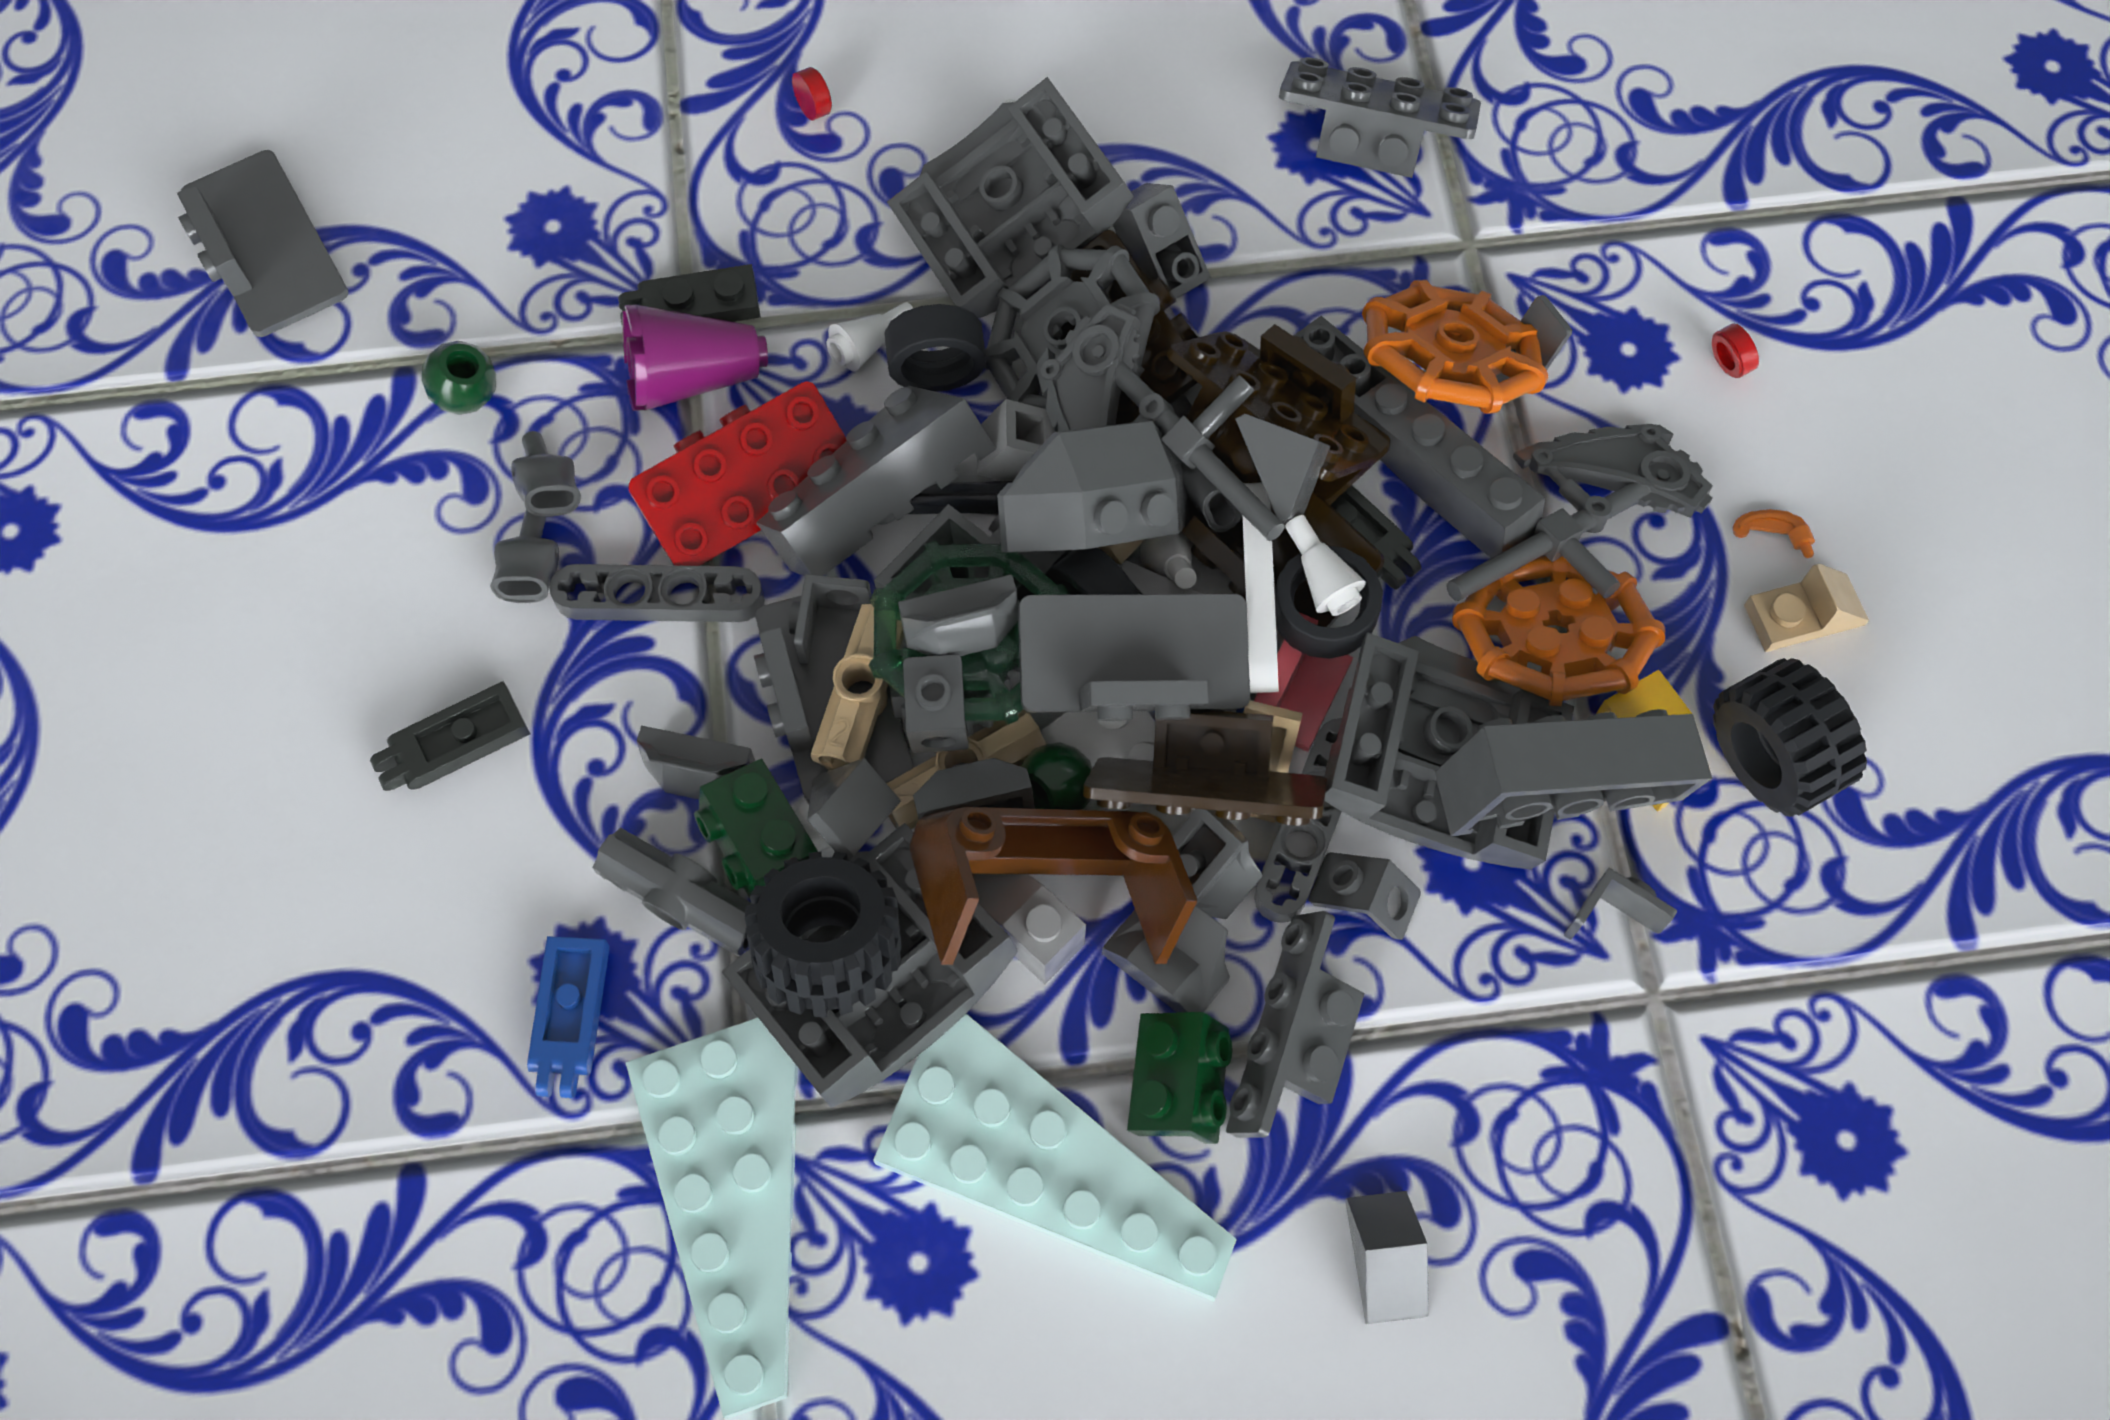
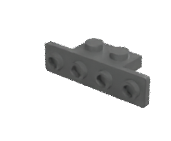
M1326 911L1296 915L1283 933L1281 940L1283 949L1275 974L1265 990L1264 999L1266 1003L1257 1031L1253 1034L1248 1044L1247 1064L1240 1086L1236 1089L1230 1101L1231 1114L1226 1132L1237 1138H1265L1269 1135L1284 1087L1317 1104H1332L1365 993L1320 969L1335 921V917Z

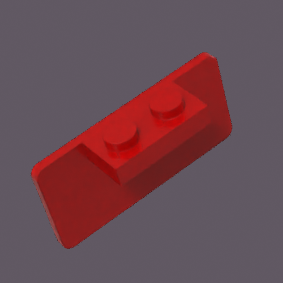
M808 381L802 382L750 411L747 404L731 411L719 419L723 426L722 428L706 437L701 430L690 434L673 445L677 452L676 454L630 480L628 484L629 493L673 566H701L760 532L761 529L756 522L769 511L770 503L780 494L793 490L808 476L809 468L816 461L825 456L832 455L846 442L844 433L813 383Z

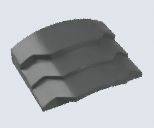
M1046 77L1016 102L1002 103L991 116L968 136L938 157L924 164L920 176L888 200L887 203L955 306L971 311L977 318H981L997 311L999 299L996 295L1002 287L1009 288L1047 257L1049 248L1061 244L1065 249H1082L1116 222L1134 195L1050 79Z
M1367 632L1363 636L1352 687L1348 690L1337 741L1332 744L1324 776L1327 778L1325 801L1343 813L1371 827L1409 842L1451 855L1529 870L1545 862L1555 814L1554 809L1542 815L1524 819L1525 822L1522 826L1499 829L1497 818L1478 821L1473 826L1474 830L1471 834L1451 836L1435 771L1478 732V727L1483 723L1495 719L1508 718L1513 721V724H1526L1553 715H1561L1565 717L1566 721H1572L1574 706L1562 702L1561 707L1549 706L1548 699L1498 679L1487 681L1477 673L1478 663L1476 660L1445 650L1417 636L1396 643Z
M906 823L902 824L872 850L857 852L854 857L848 860L854 862L860 857L870 863L871 872L880 870L887 877L888 887H893L897 899L902 947L900 950L901 962L898 971H892V983L885 991L878 988L875 989L876 1000L866 1006L858 1001L852 1004L853 1012L840 1015L839 1009L828 1010L827 1017H814L813 1009L808 1008L800 1015L789 1011L787 1000L778 1005L769 998L768 989L760 987L756 979L755 969H753L750 949L722 971L723 975L831 1108L850 1100L880 1083L936 1042L982 998L1018 952L1010 936L978 903L953 965H941L909 848L914 832ZM824 925L805 932L799 938L810 942H826L843 936L849 929L836 925Z

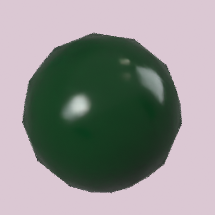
M463 341L443 343L428 355L422 366L421 380L428 399L439 409L457 415L477 412L491 399L496 390V372L491 358L477 345Z
M1058 742L1037 747L1025 758L1020 766L1028 771L1035 809L1084 810L1091 800L1083 796L1084 782L1092 770L1090 760L1073 746Z

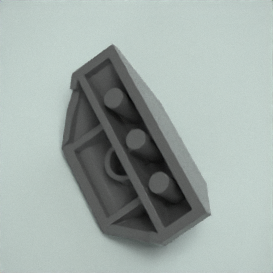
M1145 420L1054 432L1025 463L1014 481L1008 483L997 495L1002 552L1091 549L1179 534L1190 521L1189 498L1183 480V462L1161 440L1163 435L1153 421Z

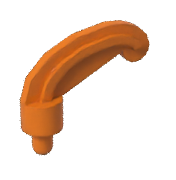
M1773 509L1751 511L1740 516L1732 527L1733 534L1739 538L1746 537L1750 530L1787 534L1795 550H1801L1805 558H1812L1814 556L1811 545L1815 542L1810 527L1801 517L1788 511Z

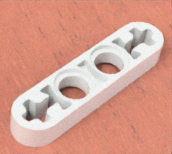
M1244 483L1271 511L1270 500L1263 483ZM1243 516L1250 693L1279 692L1272 541H1268Z

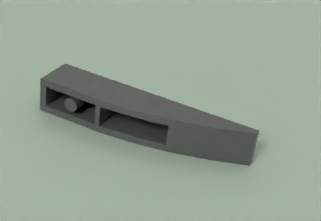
M1318 317L1293 335L1301 337L1312 349L1330 361L1342 364L1356 377L1354 413L1384 432L1390 438L1389 451L1380 460L1418 497L1490 558H1493L1533 536L1538 521L1543 516L1544 496L1427 401L1424 403L1415 399V392L1381 366L1370 365L1364 356L1363 349L1324 317Z

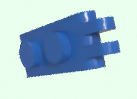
M547 936L527 1060L528 1071L537 1072L535 1088L537 1096L550 1097L553 1092L555 1074H561L560 1097L574 1098L577 1092L579 1075H590L610 949L605 939Z

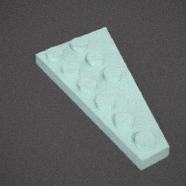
M967 1014L936 1042L917 1056L873 1159L875 1165L1212 1301L1216 1299L1237 1240Z
M755 1018L625 1062L720 1408L725 1419L787 1398L790 1326L788 1310L789 1279L791 1277L792 1263L790 1248L796 1138L795 1092L798 1067L760 1019Z

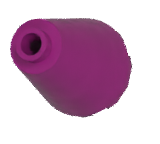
M636 304L624 306L625 311H623L622 315L624 363H628L631 379L626 381L633 411H646L758 378L759 367H767L768 365L765 336H757L753 325Z

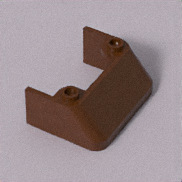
M963 807L922 817L916 824L909 845L941 965H953L980 899L972 873L1123 876L1155 964L1167 963L1198 901L1169 828L1160 818L1148 812Z

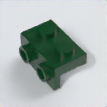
M762 758L700 786L699 810L694 813L699 830L708 843L716 840L725 856L722 858V865L728 880L736 890L743 887L749 898L756 885L765 886L764 875L772 868L782 871L785 869L784 861L796 856L800 862L809 859V853L818 852Z
M1204 1012L1140 1013L1127 1131L1137 1136H1190L1205 1144H1217L1219 1142L1220 1126L1223 1125L1227 1114V1103L1224 1096L1226 1067L1231 1062L1233 1052L1227 1026Z

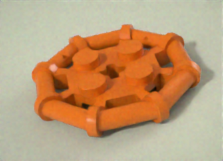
M1414 280L1410 287L1385 298H1371L1362 310V317L1367 324V343L1363 350L1365 358L1370 365L1383 367L1415 392V399L1425 403L1428 399L1479 407L1484 414L1497 413L1503 404L1526 393H1539L1548 381V372L1542 365L1540 343L1536 336L1538 330L1531 324H1523L1519 319L1491 300L1492 294L1482 290L1479 294L1435 287L1427 280ZM1388 327L1400 330L1401 332L1388 333ZM1408 359L1414 361L1416 364H1418L1420 367H1422L1424 370H1426V372H1424L1423 370H1421L1419 367H1417L1415 364H1413V363H1412L1411 361H1409ZM1502 373L1510 378L1498 382L1496 375Z
M1541 556L1469 595L1464 602L1454 607L1452 615L1454 627L1462 631L1478 663L1476 671L1487 681L1498 679L1548 699L1549 706L1561 707L1562 701L1612 691L1627 694L1635 689L1639 684L1638 676L1654 649L1660 647L1665 641V626L1659 620L1654 619L1636 589L1637 579L1628 572L1617 574L1609 571L1621 584L1613 595L1603 598L1599 593H1593V587L1563 556L1553 562L1546 556ZM1551 576L1550 582L1526 587H1522L1518 583ZM1495 595L1502 602L1506 603L1501 612L1486 609ZM1620 605L1630 623H1617L1611 611ZM1547 626H1561L1566 628L1567 632L1559 633L1556 628ZM1489 635H1497L1503 648L1494 646ZM1614 647L1628 649L1623 658L1617 660L1607 654ZM1528 661L1542 666L1541 672L1528 668Z

